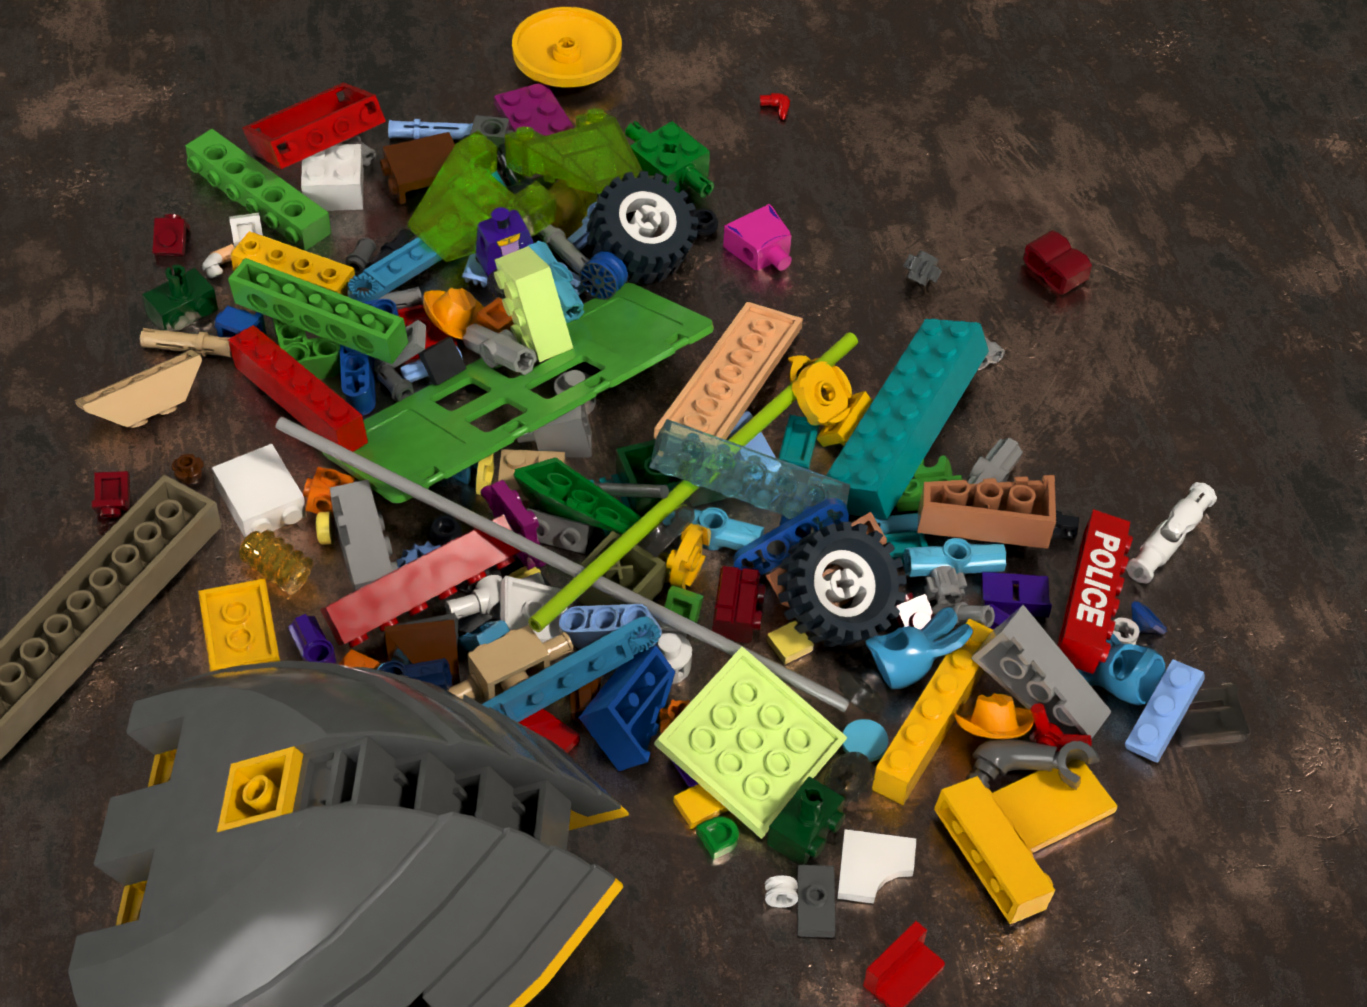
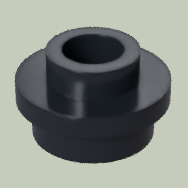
M699 209L693 213L692 217H698V226L695 229L698 231V235L706 236L716 232L718 229V219L713 211Z
M448 515L437 517L429 528V537L436 545L442 546L462 535L461 525L455 518Z

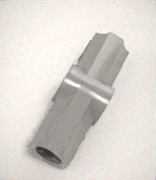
M1011 438L999 439L985 458L981 456L975 463L967 482L969 484H978L987 478H996L997 482H1006L1010 472L1023 454L1018 442Z

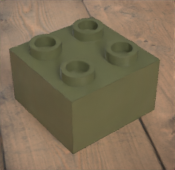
M612 531L580 565L586 568L621 535ZM636 545L612 566L603 577L653 601L666 586V562ZM592 586L576 599L586 606L626 604Z

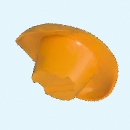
M452 287L448 291L430 290L424 292V310L432 323L445 334L463 340L468 326L474 323L483 326L477 322V312L482 310L484 306L467 290L463 288L453 289Z
M994 693L990 697L982 694L979 695L972 715L954 713L957 723L965 731L976 736L991 739H1013L1023 736L1034 724L1031 710L1015 707L1013 698L1004 694Z

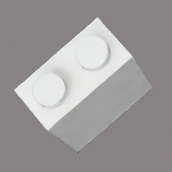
M273 444L212 467L216 489L246 541L265 536L269 532L294 524L307 517L304 496Z

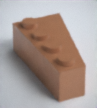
M1043 475L1042 480L1029 481L1028 476L1015 477L1014 482H997L996 478H987L978 484H969L966 480L924 482L918 506L917 533L1048 549L1056 524L1055 475Z

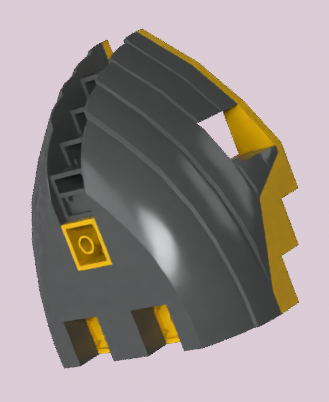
M289 660L239 665L207 672L184 679L181 683L150 692L133 703L126 733L155 755L147 788L110 798L94 863L97 868L124 885L116 925L76 936L68 974L77 1007H407L422 992L423 999L431 1007H524L550 982L623 889V884L608 871L597 864L590 865L580 857L567 851L569 830L629 816V812L563 748L495 709L485 707L465 694L463 699L429 682L367 667H349L334 663Z

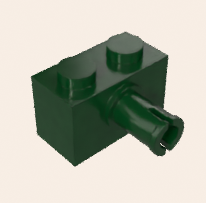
M172 265L173 276L170 267H168L165 271L168 281L142 294L146 314L159 330L176 332L218 310L214 287L196 268L186 272L185 268L181 265Z
M809 776L769 826L767 845L799 865H805L811 856L817 858L826 844L825 838L830 831L836 833L845 820L846 814L843 813L845 798Z

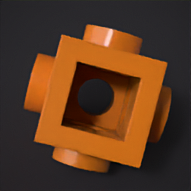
M317 467L314 478L307 477L304 486L303 496L308 498L305 511L316 514L318 512L331 511L333 516L329 488L355 482V477L340 473L334 469Z

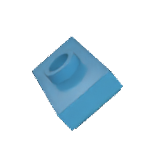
M502 620L484 623L473 632L459 636L457 649L459 652L472 651L479 645L489 644L508 633L510 629L505 621Z

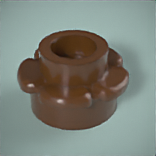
M183 454L178 459H175L171 465L174 476L180 482L187 484L199 480L202 475V468L204 467L202 459L195 457L193 454Z

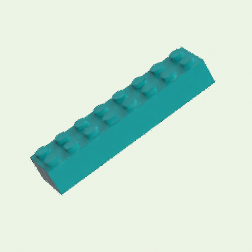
M939 319L924 320L822 480L820 486L825 499L838 498L846 504L849 515L863 516L871 512L874 518L888 519L989 352L981 323Z

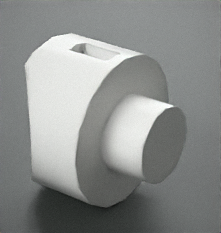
M663 632L655 645H657L675 670L672 684L681 682L689 675L692 662V646L689 640L681 634Z

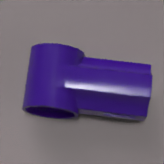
M304 614L294 618L292 624L288 626V632L302 660L337 664L333 645L326 639L315 616Z

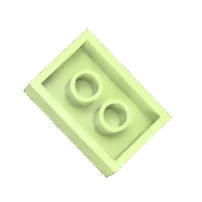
M529 246L495 259L498 271L494 272V276L499 288L504 290L506 298L502 299L503 306L508 316H512L514 325L510 326V329L518 343L521 342L522 345L534 350L539 362L573 349L550 266Z

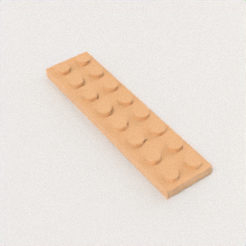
M746 302L655 426L653 438L714 458L802 329L803 318Z

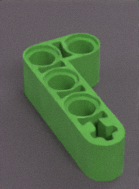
M271 318L278 346L318 379L334 377L341 373L340 344L323 337L307 339L305 330Z

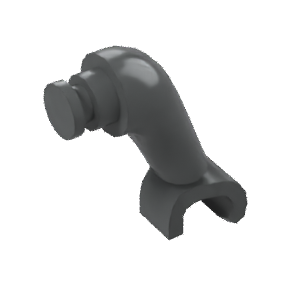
M990 739L979 745L972 756L976 762L972 768L975 771L974 773L969 772L966 779L978 776L983 785L990 788L989 780L994 781L998 775L1005 776L1009 771L1041 770L1052 772L1053 768L1058 769L1061 780L1077 790L1081 784V777L1071 772L1067 765L1073 760H1081L1088 765L1099 763L1100 757L1091 746L1081 741L1067 743L1058 751L1056 746L1017 739Z

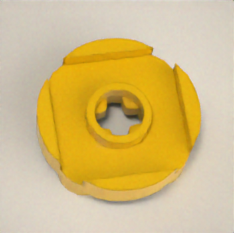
M825 361L805 367L800 372L798 379L792 384V392L797 398L801 411L806 416L807 421L814 426H826L840 422L848 415L851 408H847L848 398L852 397V389L847 376L839 367H831ZM822 389H825L827 392V394L824 396L825 399L822 397L821 394Z
M690 522L686 523L681 533L682 542L678 550L673 549L666 563V567L671 569L668 577V582L671 585L686 590V585L690 587L693 584L706 557L702 555L703 544L707 546L710 544L711 531L709 528Z

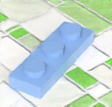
M1172 659L1125 742L1126 749L1158 763L1205 679L1204 672Z

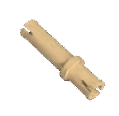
M143 328L140 334V345L143 348L186 352L192 350L203 357L207 354L232 357L228 339L231 337L212 336L208 332L190 334Z

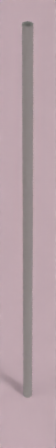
M280 417L276 423V429L574 578L585 569V567L284 417ZM603 576L592 585V587L626 604H643L654 618L731 656L743 647ZM745 648L783 682L843 712L846 711L851 701L850 699Z

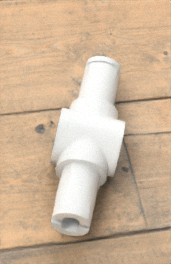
M539 572L522 578V580L545 585L544 579ZM489 575L477 583L475 590H472L470 595L445 601L446 614L455 613L458 620L476 613L494 616L492 618L494 620L500 619L502 577L499 575Z

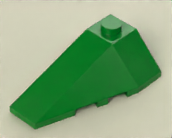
M556 457L524 466L514 471L513 475L523 495L532 501L538 509L547 513L614 531L622 535L642 518Z

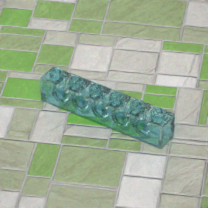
M666 419L656 437L649 468L660 471L664 475L674 476L691 482L695 486L705 487L722 493L726 497L748 502L757 508L779 513L788 519L798 516L828 498H838L847 506L850 484ZM833 509L827 511L828 517H832L834 520L839 518L838 512H834ZM818 516L814 517L818 522L819 529H822V521H819Z

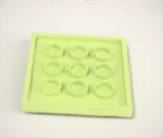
M741 647L656 739L654 745L762 839L769 831L771 823L809 776L814 778L848 737L745 648Z

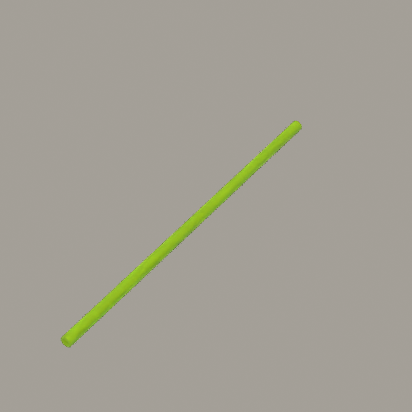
M851 332L846 333L814 363L825 361L827 362L826 364L833 367L858 344L856 335ZM793 382L721 446L714 458L709 456L670 491L666 498L660 500L528 619L529 626L534 631L541 632L797 399L792 392Z

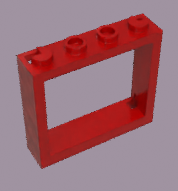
M343 82L244 126L242 129L254 155L283 169L386 122L375 94ZM343 91L345 97L339 101L336 93ZM285 143L286 149L281 151L277 148L278 145Z

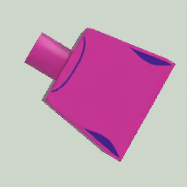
M770 204L724 225L723 247L754 270H761L773 264L778 270L782 271L791 264L792 258L789 256L791 233Z

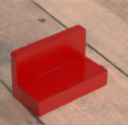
M917 921L898 937L866 970L863 986L887 1007H906L944 969V960L924 944L927 929Z

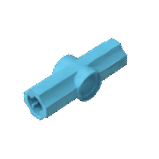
M537 241L534 244H529L528 246L550 266L566 323L579 319L584 313V304L570 283L573 280L572 273L564 265L557 262L545 242Z
M679 506L662 522V531L681 535L687 522L709 528L711 531L709 546L704 544L702 546L707 550H718L722 547L739 550L764 534V527L730 519L722 509L715 507L699 511Z
M961 538L949 539L945 542L944 546L905 548L903 553V567L905 574L909 575V577L930 576L931 571L940 566H950L955 568L957 574L963 573L965 576V574L1003 572L1007 565L1004 544H969Z

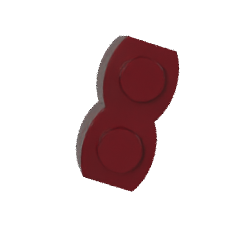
M1051 230L1025 247L1023 256L1025 264L1035 274L1043 277L1046 283L1057 293L1063 295L1089 279L1092 264L1088 256L1072 248L1068 239L1058 232Z

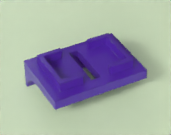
M982 572V606L993 604L1007 614L1012 615L1018 608L1024 605L1033 617L1049 618L1052 608L1049 598L1048 576ZM1013 584L1018 585L1019 601H1013Z

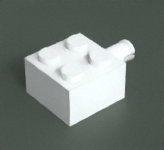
M342 142L302 160V194L326 211L363 210L364 168L361 144L342 145Z

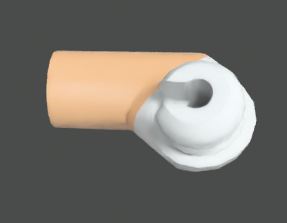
M232 244L211 252L203 262L202 269L206 271L209 279L219 277L223 272L219 265L231 261V253L235 249Z

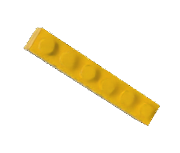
M968 619L966 622L973 629L971 637L963 647L944 657L876 766L872 790L901 805L905 804L956 720L954 713H960L985 672L971 657L993 629L972 619Z

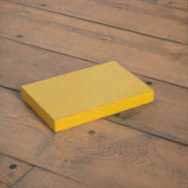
M265 578L198 591L210 672L239 665L280 661Z
M1073 760L1067 765L1071 772L1081 777V784L1077 790L1063 782L1058 774V769L1053 768L1052 772L1039 770L992 793L996 804L1003 814L1010 818L1015 832L1022 842L1029 846L1032 853L1116 812L1118 806L1085 762Z

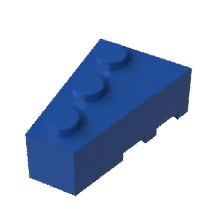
M657 645L650 647L647 651L644 649L643 652L633 655V659L619 666L579 716V719L618 771L647 763L650 757V752L647 750L651 736L657 734L659 727L656 723L658 713L666 705L675 676V670Z

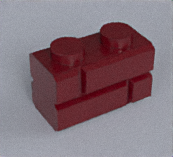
M729 566L720 568L712 626L713 632L729 640L732 639L734 642L750 643L752 642L753 630L760 631L762 611H757L756 606L757 603H764L766 584H759L760 572L758 570L746 568L739 570L738 567Z

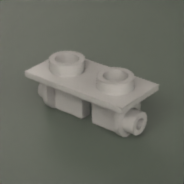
M527 509V511H533L537 517L539 528L536 531L540 543L582 554L586 553L588 539H591L593 535V526L544 513L541 509H537V511Z

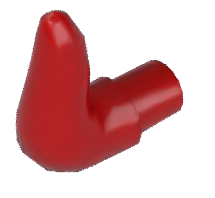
M781 93L760 95V106H778L779 117L785 120L790 107V99Z

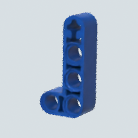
M378 299L362 302L399 316L396 304L392 300ZM340 344L341 388L345 400L362 416L367 415L373 411L376 405L374 357Z

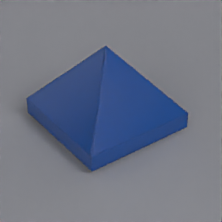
M1136 601L1131 604L1132 621L1139 627V633L1165 634L1167 632L1166 626L1149 607Z

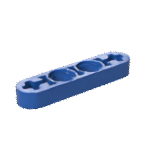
M828 498L740 548L733 556V567H738L739 570L743 568L749 569L747 566L742 567V560L746 558L749 562L753 561L754 567L752 569L758 570L760 576L779 566L783 559L791 556L788 550L802 539L795 534L799 525L809 524L814 528L815 532L820 530L818 522L814 518L816 516L819 517L820 522L822 521L823 528L834 523L837 525L841 522H848L849 514L846 504L838 498ZM833 509L834 512H838L839 518L834 520L832 517H828L827 511ZM774 540H779L785 544L784 551L777 555L767 551L768 544ZM761 549L762 555L766 560L765 562L762 561L761 556H758L757 550Z

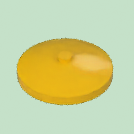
M556 7L537 12L522 21L512 37V55L517 67L529 78L555 87H580L595 83L608 76L617 67L622 54V39L616 26L601 14L577 7Z

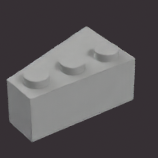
M369 479L329 488L335 529L353 592L398 569L396 561L390 562L389 556L393 555L389 537H384L382 531L385 530L381 511L377 512Z

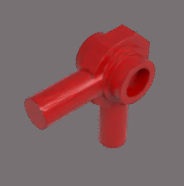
M1037 703L1030 708L1036 725L1029 735L1030 742L1056 746L1058 751L1065 744L1072 741H1081L1089 746L1092 745L1091 735L1063 734L1057 725L1049 723L1043 704Z

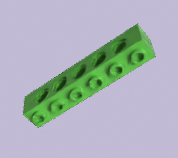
M210 129L185 145L188 157L186 161L194 173H199L213 187H218L225 192L232 201L240 203L250 214L259 213L260 219L270 229L282 234L289 243L295 244L306 251L331 234L329 212L214 129Z
M244 258L228 278L236 304L389 364L395 362L408 344L404 318L253 260Z

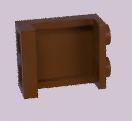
M450 132L383 146L384 159H380L381 171L383 176L389 177L388 186L390 193L397 196L400 205L406 203L405 193L407 191L446 183L452 177L466 173L465 166Z

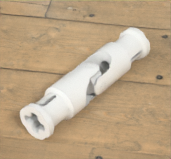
M1199 482L1192 484L1187 497L1177 502L1172 508L1169 518L1161 522L1141 545L1139 555L1128 561L1126 570L1134 581L1144 584L1151 582L1154 577L1153 572L1157 567L1163 566L1184 541L1186 533L1194 529L1201 521L1205 509L1215 504L1217 496L1209 485ZM1204 493V496L1200 498V494Z

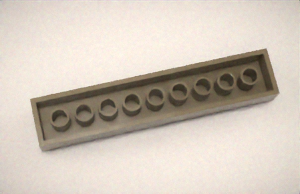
M164 474L0 640V760L221 528L219 512L215 501Z

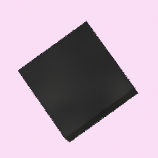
M446 337L418 353L434 385H439L467 369L452 337Z

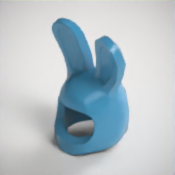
M946 607L941 609L921 630L911 626L900 627L890 634L873 636L866 639L865 642L888 687L891 689H902L925 677L931 670L936 658L948 655L963 647L971 637L973 629L970 625L964 624L948 634L956 625L958 617L953 608Z
M1112 633L1110 640H1106L1107 643L1111 644L1106 662H1100L1094 674L1077 669L1090 686L1104 687L1122 701L1134 705H1143L1148 703L1163 677L1165 662L1157 651L1140 645L1122 644Z

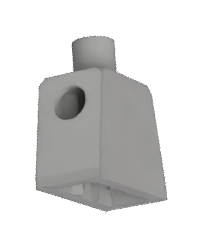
M584 404L535 431L528 432L517 438L518 443L536 441L538 451L565 452V457H592V431Z

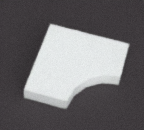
M845 829L837 899L874 904L878 890L886 882L897 877L913 876L916 839Z

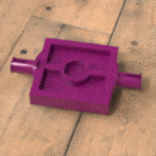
M503 480L483 487L480 491L481 496L489 504L494 518L504 515L513 532L540 545L536 531L539 528L537 517L533 511L525 509L518 492L515 489L510 490ZM522 551L516 553V556L527 570L534 567H542L546 564Z

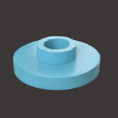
M867 719L856 720L848 724L843 731V734L848 737L842 744L843 750L850 758L856 761H876L887 750V732L875 721Z

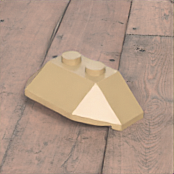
M189 350L87 396L76 399V405L85 412L125 427L136 428L142 426L149 421V417L158 413L160 415L169 414L178 408V404L186 401L201 365L202 358L200 354Z

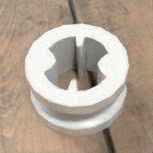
M1128 618L1114 619L1113 621H1116L1113 634L1122 644L1136 645L1139 635L1137 624ZM1119 631L1125 632L1127 638L1121 637Z
M784 875L767 879L765 882V890L767 891L765 894L766 903L777 908L795 905L798 902V893L796 892L798 889L797 880Z

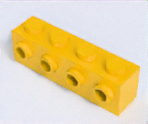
M251 231L245 235L231 253L233 271H235L244 258H247L347 297L349 280L355 276L353 267Z
M978 776L942 789L934 810L1009 924L1046 910L1055 892L1052 880L1048 874L1041 870L1033 858V853L1029 846L1024 844L1015 832L1010 818L1000 810L991 790L983 785Z

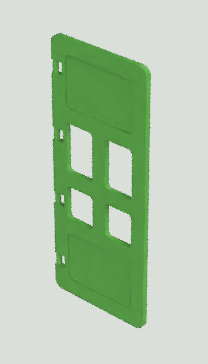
M624 283L612 298L607 300L593 298L584 303L583 315L579 319L566 323L573 349L534 367L530 373L526 375L521 374L515 378H508L495 371L503 365L500 364L490 368L480 358L467 365V369L439 385L431 384L363 420L368 443L354 451V453L429 489L430 486L444 478L448 479L513 443L515 439L522 435L535 431L595 398L600 392L610 387L613 388L673 355L680 348L688 344L691 345L709 335L714 330L713 322L703 315L633 283ZM582 362H587L602 370L553 398L545 399L531 391V389ZM468 384H475L488 392L453 411H449L435 403ZM504 404H510L524 412L490 432H483L470 424V422ZM322 452L325 457L358 480L369 479L371 489L390 502L402 503L413 498Z

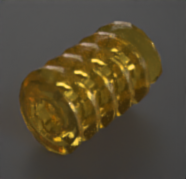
M267 529L262 533L259 531L250 533L245 537L239 549V558L242 562L257 570L260 575L267 577L271 583L277 584L288 595L295 594L304 586L313 568L314 562L310 557H304L303 552L300 550L294 551L292 544H285L284 539L279 536L275 537V533L272 530Z

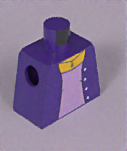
M504 207L496 208L492 211V218L482 221L477 225L476 257L487 277L493 276L494 272L498 271L495 259L525 248L529 244H534L529 230L517 210L509 211Z

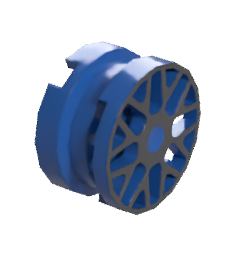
M605 251L596 253L580 270V281L584 289L591 296L602 300L612 298L624 285L628 277L627 268L623 261L615 254Z

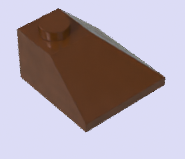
M454 620L384 626L388 662L399 661L403 665L446 658L452 675V686L460 683Z

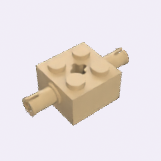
M529 625L511 630L503 637L489 644L479 645L472 652L468 653V679L450 687L447 691L463 699L465 694L475 699L478 703L483 704L510 687L550 667L551 661L574 652L573 644L565 632L542 643Z

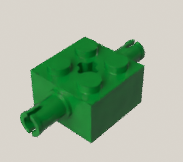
M637 121L627 126L625 136L635 142L629 146V172H633V175H638L640 171H648V176H655L656 173L663 175L661 182L668 185L670 180L677 183L675 188L677 193L691 187L702 198H705L706 194L710 195L714 189V183L707 179L709 176L710 151L673 121L652 133L648 132Z

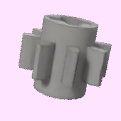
M950 566L937 567L931 571L930 577L926 578L927 585L924 588L928 600L935 599L937 605H956L962 600V596L966 595L964 588L967 587L964 574H957L955 568Z

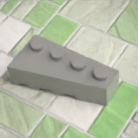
M1024 605L995 628L971 657L974 662L1027 709L1030 710L1037 703L1043 704L1049 723L1057 725L1063 734L1091 735V738H1093L1112 712Z

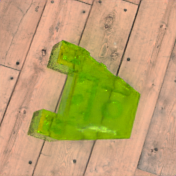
M589 109L587 113L576 116V128L551 135H542L534 131L532 127H519L516 129V132L505 134L506 167L523 176L532 177L533 174L544 175V181L553 183L555 178L567 181V187L599 194L617 176L622 180L625 173L633 172L634 177L637 178L639 172L643 171L616 117L605 113L603 109Z
M477 130L455 144L410 218L408 228L443 260L448 262L476 253L477 225L482 221L492 218V211L499 207H504L509 211L517 210L530 235L534 236L555 222L556 197L538 181L530 184L515 195L491 175L497 171V146Z

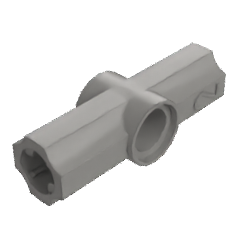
M476 323L466 328V333L463 336L465 347L479 353L483 361L490 368L501 364L523 375L533 371L534 363L537 361L535 351L519 344L516 337L509 330L505 329L497 333Z

